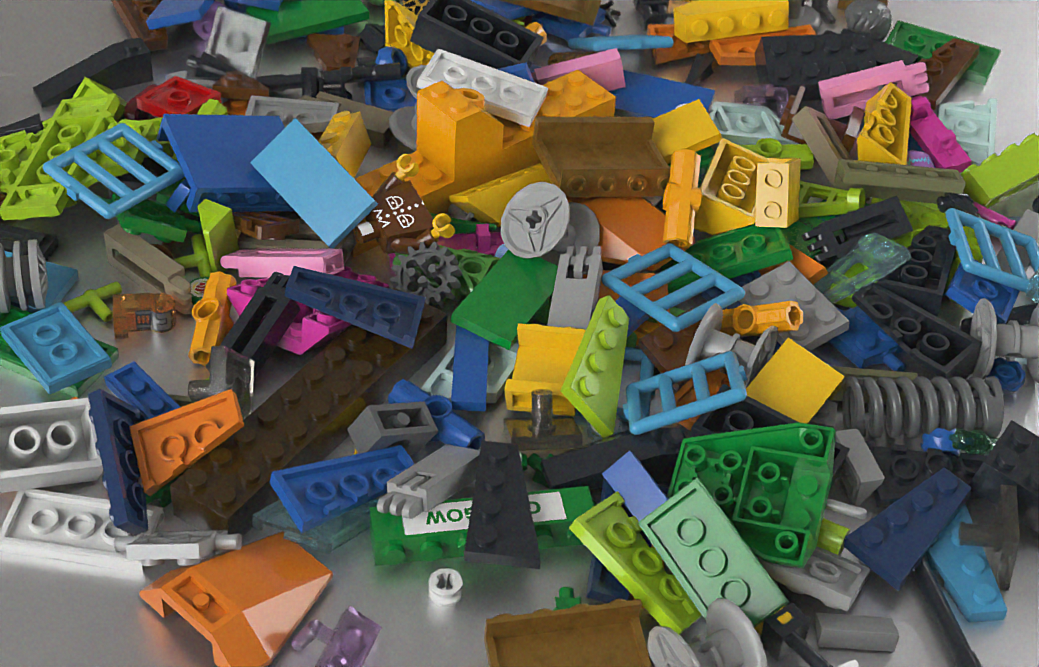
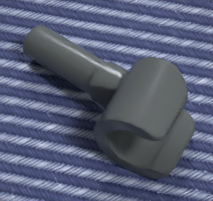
M812 0V7L817 12L824 14L831 24L836 23L835 17L827 7L828 0Z

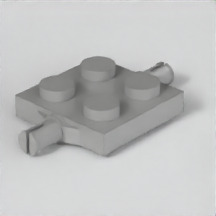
M228 530L157 531L145 536L144 534L116 536L114 539V549L116 552L126 551L127 560H141L142 566L161 565L165 563V559H177L178 565H195L201 563V558L215 556L219 550H239L242 547L241 534H228Z

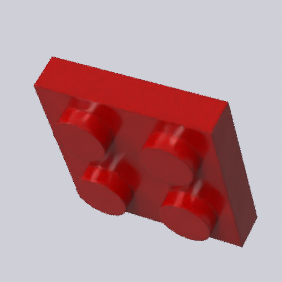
M174 76L136 98L137 109L150 113L155 117H163V114L197 115L202 104L208 102L209 99L219 100L220 103L222 101L220 92L178 76Z

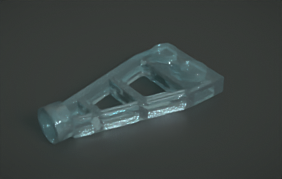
M874 232L863 236L846 256L839 258L827 269L828 274L815 283L814 286L834 304L857 292L862 287H866L885 277L911 259L907 247ZM858 262L869 267V269L852 278L843 275ZM833 283L837 285L832 289L824 292Z

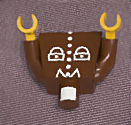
M403 154L397 159L398 172H392L372 196L378 205L365 217V223L355 227L356 237L361 244L376 239L382 251L386 254L399 253L409 255L408 247L410 246L416 251L419 250L420 242H424L426 247L429 248L433 242L439 241V236L450 238L455 233V228L448 224L451 218L447 214L441 213L433 219L411 181L405 182L404 178L406 176L414 177L419 172V166L415 162L405 169L412 159L408 154Z

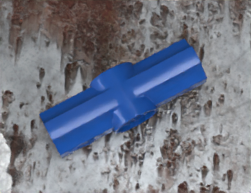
M404 379L394 385L393 390L388 395V404L425 401L438 429V432L430 441H441L444 444L475 450L480 449L482 440L485 441V433L453 412L452 403L448 398L441 395L431 396L412 382Z

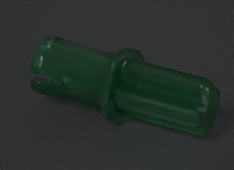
M957 428L955 434L949 435V441H953L952 447L954 449L987 456L999 439L987 436L981 430L968 431Z

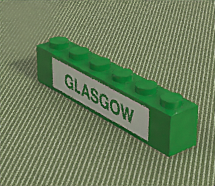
M589 486L527 492L539 550L552 547L584 545L569 527L576 518L594 507ZM473 497L445 500L429 512H422L413 519L404 518L403 515H391L390 512L381 513L378 512L377 507H369L370 537L375 566L464 557Z

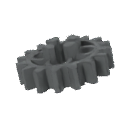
M420 242L419 250L416 251L411 246L408 247L409 255L405 257L399 254L400 266L395 265L391 268L396 275L390 278L391 284L403 292L426 297L425 303L431 306L438 303L441 308L445 307L443 299L445 297L454 299L455 296L451 292L452 288L457 289L461 287L457 278L462 276V271L458 267L459 262L455 255H452L446 246L440 249L437 242H433L430 248H427L424 242ZM419 266L425 276L419 277L413 267ZM433 277L439 287L433 288L427 278Z

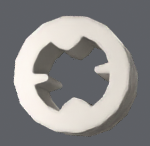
M449 568L434 571L429 578L428 593L430 600L441 607H450L457 604L462 597L463 580L461 575ZM445 585L443 590L439 589V586ZM448 585L452 586L451 590H446Z

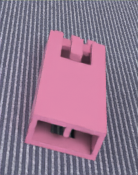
M617 48L537 68L531 73L535 83L544 85L578 69L607 91L626 87L622 60Z
M900 60L819 81L818 85L825 116L830 119H837L851 115L854 106L865 110L866 102L879 92L878 86L887 85L889 82H897V87L909 97L928 92L929 84L926 82L928 77L927 73H925L926 64L919 62L905 66L903 61Z
M240 249L222 256L220 259V264L223 268H237L239 277L270 278L275 271L290 276L293 266L330 275L344 270L342 249Z

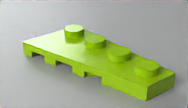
M610 295L598 300L560 390L603 438L614 434L629 326V317Z
M617 491L576 518L569 529L636 600L641 599L642 606L661 626L669 627L681 635L693 626L702 615L676 577L667 574L662 566V557L655 547L650 548L641 536L640 532L642 529L636 517H628L621 506L625 501Z

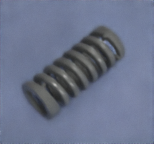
M848 377L844 384L842 397L844 429H858L862 437H866L865 419H868V429L872 438H880L883 434L884 406L882 395L884 390L888 396L885 419L886 429L891 438H898L900 436L903 421L905 433L909 438H916L919 435L921 423L923 433L930 434L933 430L939 428V424L940 428L947 431L957 429L958 426L961 436L965 438H970L972 435L974 437L996 438L1002 429L1004 398L1001 384L996 377H988L985 380L980 377H970L967 380L962 377H952L949 380L944 377H934L931 380L926 377H916L914 380H910L908 377H898L894 381L890 377H880L876 381L871 377ZM975 389L978 392V396H973ZM866 390L870 396L868 413H865L863 400ZM902 390L905 392L906 395L904 402V411H902V402L900 398ZM920 390H922L924 394L922 401V409L920 408V401L918 396ZM938 390H940L942 394L940 400V407L938 405V399L936 395ZM956 390H958L960 393L958 404L956 402L954 394Z

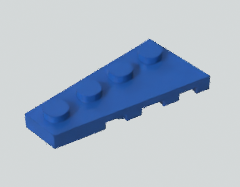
M398 445L273 471L269 483L302 534L387 493V481L415 463L404 447Z

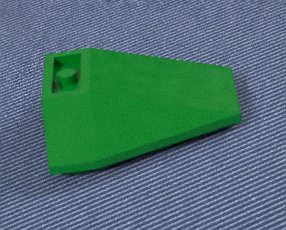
M798 422L683 438L667 497L670 499L698 477L756 557L765 562L804 568L817 546L832 483L836 430L831 427Z

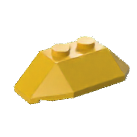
M540 162L463 192L449 196L452 204L467 214L473 213V218L478 221L494 223L497 227H501V218L506 205L516 192L529 184L538 182L551 183Z

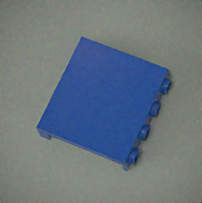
M163 114L157 140L170 142L191 188L186 202L189 212H199L197 206L204 199L231 208L232 212L295 211L250 163L285 128L279 116Z

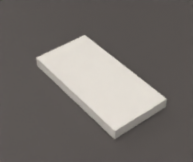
M437 49L419 76L416 86L423 89L439 81H444L455 89L469 88L476 90L485 98V111L530 127L548 92V88L441 49Z
M38 489L20 490L0 529V552L143 572L145 566L141 565V560H127L126 551H115L114 539L116 536L135 535L115 527L109 516L111 505L110 500ZM147 505L148 531L141 534L145 536L159 531L164 519L163 507Z

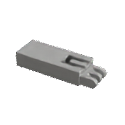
M568 246L567 253L560 254L547 326L587 329L598 303L603 266L600 246L593 247L591 256H588V246H581L579 254H576L575 246ZM583 274H588L587 279H583Z
M449 444L444 445L387 481V494L378 500V512H390L391 515H403L404 518L413 519L422 512H429L476 480L480 450Z

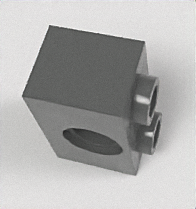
M425 401L368 405L347 429L358 454L402 445L409 455L417 454L438 432Z

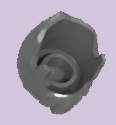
M855 0L845 10L847 29L870 33L871 38L876 40L880 38L883 41L887 37L891 29L892 15L886 4L878 0Z

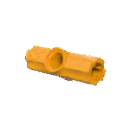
M684 149L673 152L670 178L663 196V210H666L663 243H672L679 248H689L692 245L695 215L701 203L702 192L701 188L698 187L701 155H698L693 150Z
M221 271L210 273L203 298L192 309V316L196 320V326L188 357L193 363L201 364L205 367L234 325L233 320L229 316L232 303L227 296V288L237 284L232 275L224 274Z
M796 301L755 306L743 304L737 308L723 310L720 332L730 336L737 333L740 337H760L772 325L778 327V333L798 331L799 326L803 323V311Z

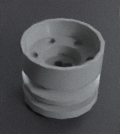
M28 240V255L24 256L21 242L14 241L12 257H6L4 248L0 243V313L10 312L11 297H18L22 311H27L29 308L28 295H33L36 309L46 308L48 276L45 257H43L39 248L38 240Z

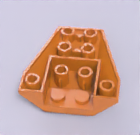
M644 196L567 197L568 202L586 205L595 213L600 225L598 246L601 247L602 262L624 265L628 263V258L636 254L643 256L666 245L663 243L666 214ZM693 236L692 245L695 244V237H694V236ZM668 257L646 268V270L656 271L672 260V258Z
M282 531L242 545L239 550L230 549L213 557L202 559L199 564L185 565L171 570L139 591L140 597L163 618L176 611L212 643L214 664L218 667H267L272 663L333 578V572Z

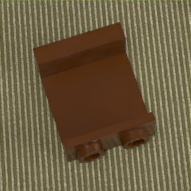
M802 86L799 87L796 96L790 95L779 124L784 126L781 137L798 144H807L792 120V117L803 109L799 107L805 91V87ZM856 106L852 110L847 125L827 118L849 154L857 138L865 112L864 109Z

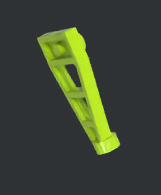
M800 181L799 218L847 214L865 207V190L863 188H850L847 191ZM810 197L827 200L826 202L808 203Z

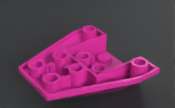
M344 266V270L333 274L389 288V284L378 281L375 276L358 274L353 272L348 266ZM269 278L246 279L241 284L227 288V296L239 316L260 286L264 287ZM296 301L301 310L277 346L302 355L324 346L348 328L351 323Z

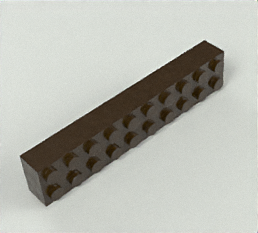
M425 303L413 349L351 324L243 420L244 427L199 459L170 485L173 515L198 530H228V534L240 533L241 537H243L281 501L269 483L271 473L277 470L323 461L349 436L347 429L368 405L383 404L388 399V395L396 383L402 379L407 381L447 343L448 314Z

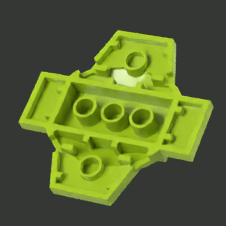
M115 93L63 99L53 117L42 122L45 129L36 134H26L25 130L0 137V192L7 194L0 207V215L3 221L26 220L36 217L50 218L61 215L64 208L76 205L78 200L75 201L68 196L67 189L44 172V163L118 125V123L127 124L151 142L157 134L153 122L122 119L117 123L113 116L120 105V101ZM121 137L111 142L137 163L142 164L146 154L126 139ZM100 150L87 155L114 177L129 173ZM76 163L62 168L86 188L99 182Z

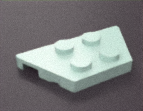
M990 98L986 105L974 106L973 100L962 101L961 103L939 104L937 117L948 130L951 129L956 135L958 144L972 160L971 164L980 166L987 157L994 154L997 99Z
M714 101L709 115L721 133L722 138L737 145H756L757 141L762 138H772L781 144H798L781 137L784 126L779 124L781 119L769 108Z
M489 341L486 403H496L505 391L506 380L512 379L519 346L517 343L510 350H507ZM455 345L421 388L431 396L441 395L451 401Z

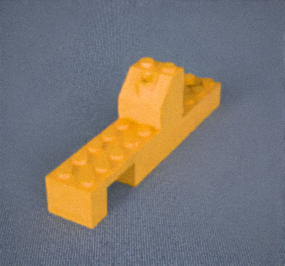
M577 69L542 85L548 88V92L535 118L593 117L595 115L596 117H614L616 97ZM439 81L418 90L417 149L415 152L408 154L412 159L405 169L415 162L419 166V172L414 177L406 176L404 180L405 182L411 181L430 213L446 214L448 213L449 206L452 204L449 196L541 162L532 145L535 118L530 127L490 114L484 110L485 98L480 92L469 88L455 89L444 81ZM397 160L355 178V180L372 197L392 172H398ZM365 218L359 224L365 223ZM355 234L357 244L350 255L356 257L379 246L376 239L361 244Z

